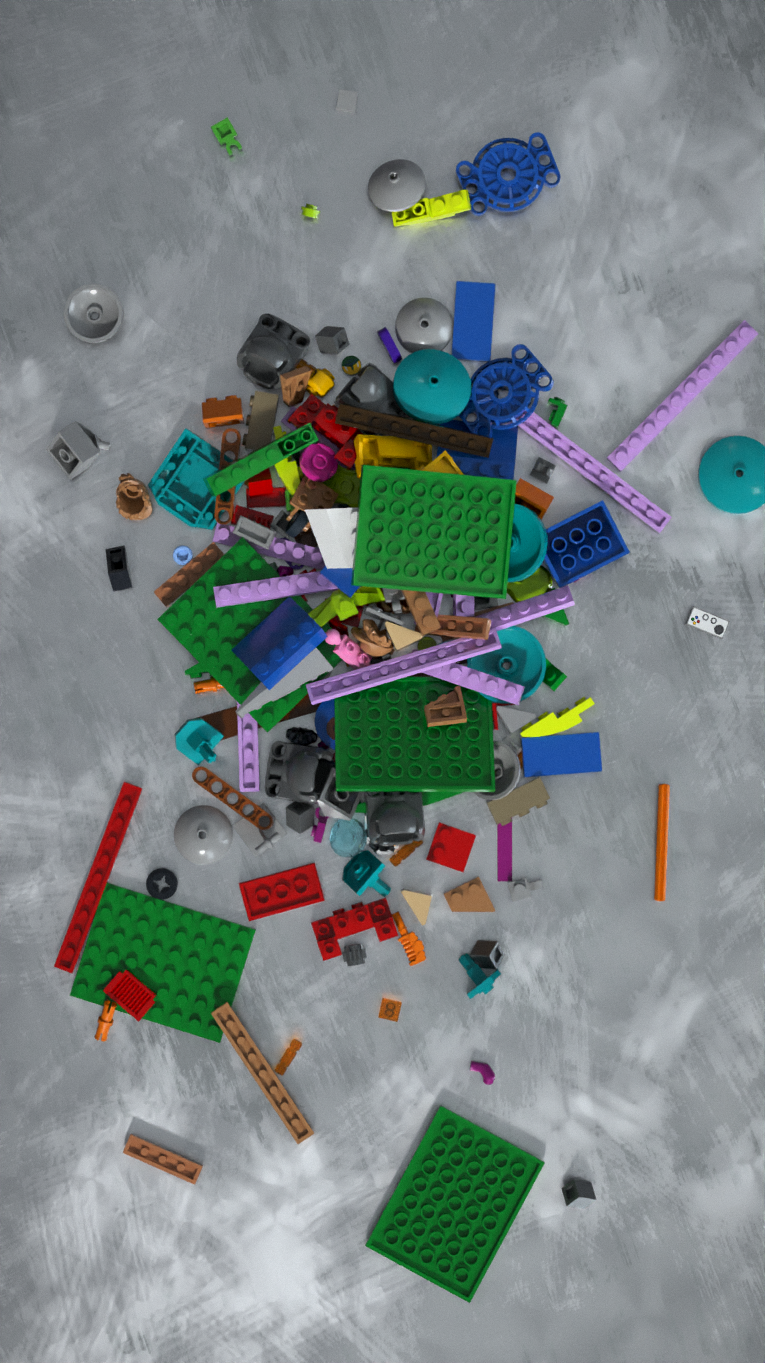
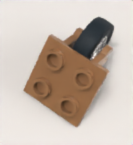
M304 475L289 502L294 507L286 517L289 523L285 533L294 538L301 530L306 532L311 525L305 510L331 509L339 494L323 483L313 481Z

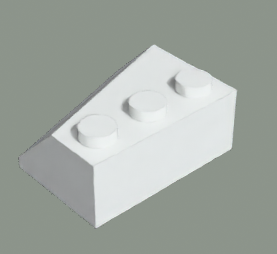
M358 507L305 510L326 568H353Z

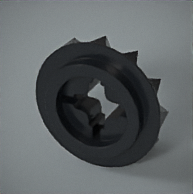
M292 727L287 729L286 738L295 744L309 745L317 741V734L307 728Z
M156 869L147 877V891L156 899H168L177 890L178 880L175 874L168 869ZM165 876V883L170 885V887H163L159 892V885L154 881H161Z

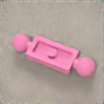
M335 629L326 631L328 637L325 641L330 645L335 644L333 652L354 670L373 665L370 664L372 657L366 654L346 634L340 636V633Z

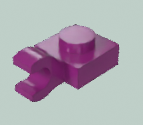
M317 807L315 815L318 818V825H313L311 836L314 837L313 841L321 843L329 817L320 816V808Z

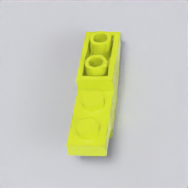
M464 189L430 199L423 198L409 209L392 212L394 226L439 220L455 216L456 213L472 210L468 190Z
M281 425L273 427L275 439L287 434L286 431L282 432ZM289 456L274 464L282 483L293 496L301 482L300 478H303V472L300 466L297 467L296 461H292V457Z
M582 697L575 702L576 707L571 710L567 707L559 712V718L556 717L554 712L549 714L546 711L537 717L539 721L532 725L529 722L521 728L522 732L519 734L521 737H541L567 730L582 722L578 714L595 703L591 697L588 699Z

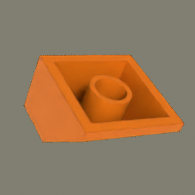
M237 395L226 396L225 400L208 398L206 402H202V416L205 428L245 424L242 400L237 398Z
M520 478L516 484L515 504L531 509L542 520L554 497Z

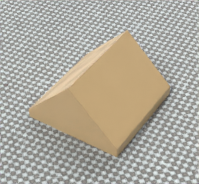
M387 621L385 623V629L392 640L396 652L419 642L423 638L419 632Z
M402 889V895L421 925H425L432 895Z

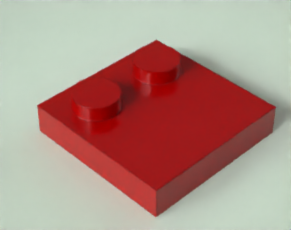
M439 822L426 860L464 872L476 835Z

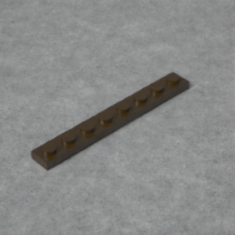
M339 403L335 418L336 424L489 458L493 442L492 437Z

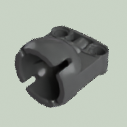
M269 313L262 314L257 325L237 354V365L239 368H244L243 374L253 383L267 389H272L273 387L278 389L281 387L280 376L295 370L301 359L307 354L310 338L307 334L286 321Z
M372 363L366 364L358 372L360 378L353 377L334 401L337 408L339 403L400 417L405 413L395 400L393 382ZM363 430L366 433V435H385L372 431Z
M276 741L271 747L265 777L266 795L271 798L318 804L317 800L332 767L335 768L332 752L324 747ZM284 746L285 752H284V754L282 755V754H281V749H282V747ZM278 785L279 791L276 794L275 788Z
M364 792L367 831L372 844L379 843L381 846H398L411 844L413 840L420 841L424 838L425 821L422 792H378L376 796H371L368 792Z

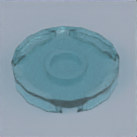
M341 819L334 824L330 831V844L335 853L342 857L351 858L363 851L367 842V833L361 822L356 819L350 821Z

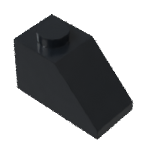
M125 545L105 549L108 575L113 592L133 588Z

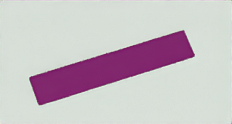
M512 822L504 826L501 823L497 824L498 881H512Z

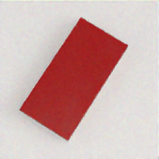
M315 862L239 883L249 921L325 901Z

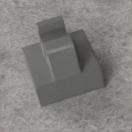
M538 457L530 475L547 484L556 465Z

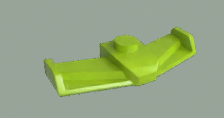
M361 586L351 598L338 589L332 592L330 597L309 612L308 615L322 627L336 615L342 621L358 614L356 606L384 602L385 598L380 588Z

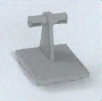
M376 606L367 607L364 611V614L380 620L379 630L383 622L386 623V621L402 626L404 623L400 621L401 617L392 613L389 615L383 614V610Z
M262 803L259 807L270 814L274 820L273 826L269 830L263 831L245 818H242L233 825V828L255 857L268 848L271 849L273 844L287 835V832L265 803ZM262 816L259 819L261 827H266L270 823L267 816Z

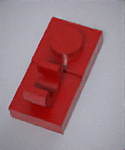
M236 505L231 524L236 526L242 515L271 529L270 525L273 522L274 516Z

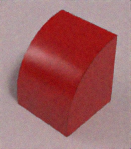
M269 468L248 479L250 496L273 493Z

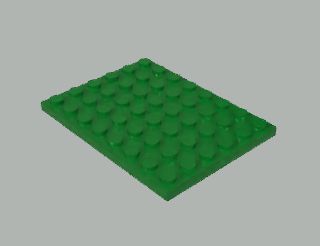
M362 465L351 585L506 599L517 480Z
M243 537L157 619L240 705L256 689L261 681L232 652V649L288 598L216 608L213 587L279 577V574ZM300 596L291 597L307 614L313 610ZM327 623L321 627L325 633L332 629ZM324 639L316 648L334 669L343 659L333 652L336 645H330ZM327 671L317 676V679L300 685V688L274 702L270 701L262 705V708L255 709L249 712V714L268 733L308 694L306 684L323 680L330 672Z
M404 677L334 698L336 791L495 792L492 701L484 698L477 691L460 686L467 722L427 727L424 712L425 705L436 701L443 694H449L454 691L456 686L460 685L436 677Z
M107 882L93 920L70 996L104 1006L105 1001H110L109 1008H111L112 1001H115L103 990L119 971L124 973L127 969L156 994L153 998L155 1003L142 1019L220 1043L224 1032L211 1012L225 1002H228L232 1007L256 929ZM117 1004L115 1010L129 1014L119 1004Z
M440 1105L365 1246L470 1303L545 1162Z

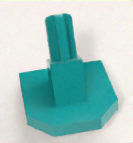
M202 718L187 719L175 733V746L177 750L197 765L204 759L211 763L216 761V754L213 748L224 735Z
M369 850L356 853L343 869L342 880L359 896L368 886L384 897L391 890L378 876L385 865Z
M466 953L459 958V962L467 971L466 973L476 984L467 993L470 999L478 993L481 994L483 992L487 994L494 988L492 985L495 982L494 980L501 975L498 969L487 977L469 954Z

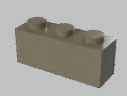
M255 391L254 396L251 395L249 407H252L251 415H247L246 426H249L248 434H244L242 442L246 451L252 452L272 441L279 395Z
M538 777L512 790L507 796L498 800H491L486 804L496 824L501 823L504 826L512 822V817L516 815L522 817L530 813L529 809L534 806L538 809L547 805L546 800L550 799L541 778Z

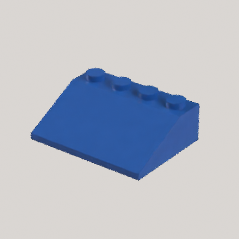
M451 420L440 424V426L472 433L461 420ZM518 426L505 430L493 429V442L489 458L437 447L436 458L446 450L464 475L513 480ZM482 427L478 434L486 436L488 428Z
M602 500L546 529L548 544L543 561L558 587L561 588L627 555L630 551Z
M289 596L232 649V652L270 690L328 636Z

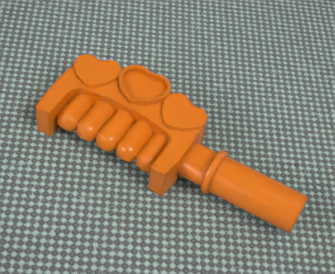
M399 911L391 914L398 932L401 934L398 941H401L405 953H407L410 961L409 965L413 966L424 961L426 956L422 941L418 939L415 932L408 933Z

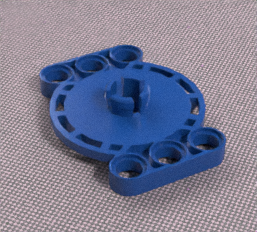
M539 132L533 133L529 137L528 143L516 138L494 140L486 144L478 152L473 164L469 161H461L456 166V175L462 190L466 189V186L471 183L477 186L475 193H469L472 209L470 211L475 216L484 215L488 206L501 212L522 210L537 199L542 191L543 184L549 188H554L559 184L561 178L546 137ZM535 137L541 138L543 141L542 146H533L532 139ZM502 142V144L491 148V146H493L494 144ZM487 150L488 152L484 154L483 158L479 159L480 155ZM540 156H548L550 159L549 164H540ZM463 165L468 166L470 173L464 176L460 174L459 168ZM506 168V170L515 173V178L510 181L504 180L501 177L503 169ZM549 173L557 176L555 183H549L546 180V176ZM534 189L538 190L535 196L530 200L529 196L532 194ZM522 201L526 202L521 206L514 207V204H518ZM475 202H482L485 208L480 212L476 211L473 208ZM497 204L509 205L510 208L498 207Z
M518 344L514 346L511 352L512 358H497L488 361L480 366L470 379L472 397L469 398L467 406L459 415L472 433L478 434L482 427L488 428L486 436L492 437L493 429L505 430L520 425L534 412L539 400V390L546 392L552 389L554 385L552 376L525 345ZM519 350H525L526 355L523 358L519 359L516 357V353ZM532 363L538 365L535 372L528 371V366ZM543 377H548L550 380L546 386L539 385ZM499 388L502 391H509L505 398H498L499 392L497 390ZM532 398H534V402L531 408L529 409L528 407L531 404ZM525 412H527L521 419H519L518 421L516 420L517 418L521 417ZM469 414H476L477 418L474 422L470 423L467 421ZM513 422L508 425H501V423Z

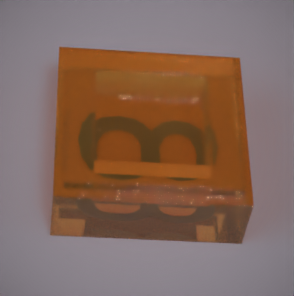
M382 998L378 1018L398 1022L402 1002Z

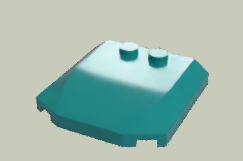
M185 428L148 483V487L155 496L158 505L190 527L212 530L217 524L214 516L216 496H211L202 478L219 470L221 451ZM226 454L224 455V459L227 462L230 463L234 461ZM245 481L236 485L235 496L240 490V488L243 486ZM225 491L221 493L220 497L224 502H228L231 499V493ZM221 510L219 512V519L222 517L226 510Z

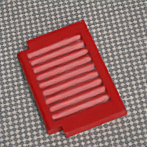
M127 969L124 973L119 971L103 990L138 1022L155 1003L153 998L156 994Z

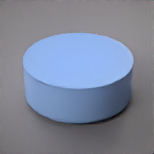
M181 545L175 548L173 559L179 565H186L193 559V553L189 547Z

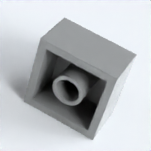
M75 421L60 430L46 450L71 480L89 468L100 453V449L109 450L110 443L101 441L91 430Z

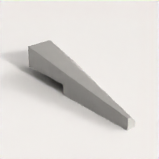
M315 648L272 689L268 690L261 682L235 712L240 718H243L245 714L262 708V705L270 701L274 702L300 688V685L317 679V676L327 671L331 672L333 667L320 651Z

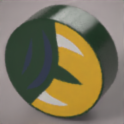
M347 356L342 361V370L348 376H355L361 370V362L356 356Z

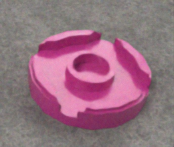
M322 443L307 446L301 452L299 458L302 472L309 479L316 482L329 480L338 468V462L334 459L335 452L329 446Z

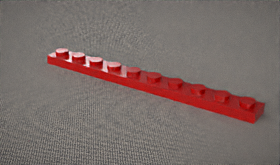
M124 782L54 964L56 968L69 973L74 972L143 788Z

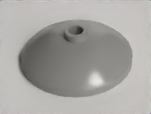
M404 159L391 160L382 164L373 172L368 183V193L372 202L378 208L388 212H399L409 209L421 199L426 188V179L422 169L414 162Z
M87 284L77 288L68 297L64 307V320L69 331L76 338L88 343H99L111 338L118 331L123 318L122 305L117 295L109 288L99 284ZM93 313H98L97 319L91 318Z
M417 298L408 302L402 307L396 318L395 332L397 339L403 348L410 353L424 349L442 351L448 345L453 335L454 325L449 310L441 302L432 298ZM423 321H426L428 323V326L426 328H423L421 326V323Z
M493 741L495 792H473L478 797L486 800H498L507 796L515 788L520 777V761L516 752L507 744ZM498 770L501 771V773H500L499 776H497V771H498Z
M207 805L195 806L185 811L178 819L174 829V841L178 851L184 858L196 864H210L218 861L228 852L233 840V830L227 816L219 809ZM201 831H204L206 833V837L204 839H201L199 837V833Z

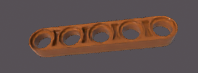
M228 428L223 432L219 469L230 464L224 459L226 452L232 451L235 454L234 461L239 459L241 434L237 429ZM230 431L237 434V440L233 443L228 442L226 439ZM236 486L227 490L231 493V499L228 502H224L221 499V494L216 496L214 516L219 524H228L233 519ZM221 510H226L229 513L227 521L219 519L218 515Z
M197 767L193 770L192 778L198 785L257 828L267 831L273 826L274 820L270 814L207 768ZM200 770H204L207 774L204 781H198L196 778V774ZM214 782L222 783V790L218 793L212 790ZM231 793L238 795V801L235 804H230L227 800L228 795ZM248 804L254 808L253 814L249 816L243 812V808ZM262 816H267L270 820L269 825L266 827L259 825V819Z

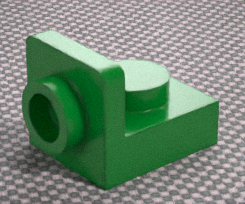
M554 397V399L549 398L547 403L558 408L557 411L553 409L549 420L552 421L551 426L555 429H558L568 406L564 404V400L558 397Z
M546 658V672L542 682L555 691L567 676Z

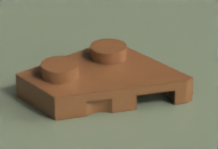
M308 366L280 376L283 402L289 407L303 401L312 372Z
M456 686L454 691L447 695L443 694L436 701L425 705L424 712L427 727L467 722L460 686Z
M479 876L444 893L452 912L495 911Z

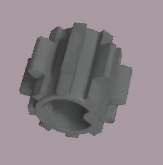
M362 944L344 947L345 952H342L344 962H347V966L365 963L364 958H367L365 948H362Z

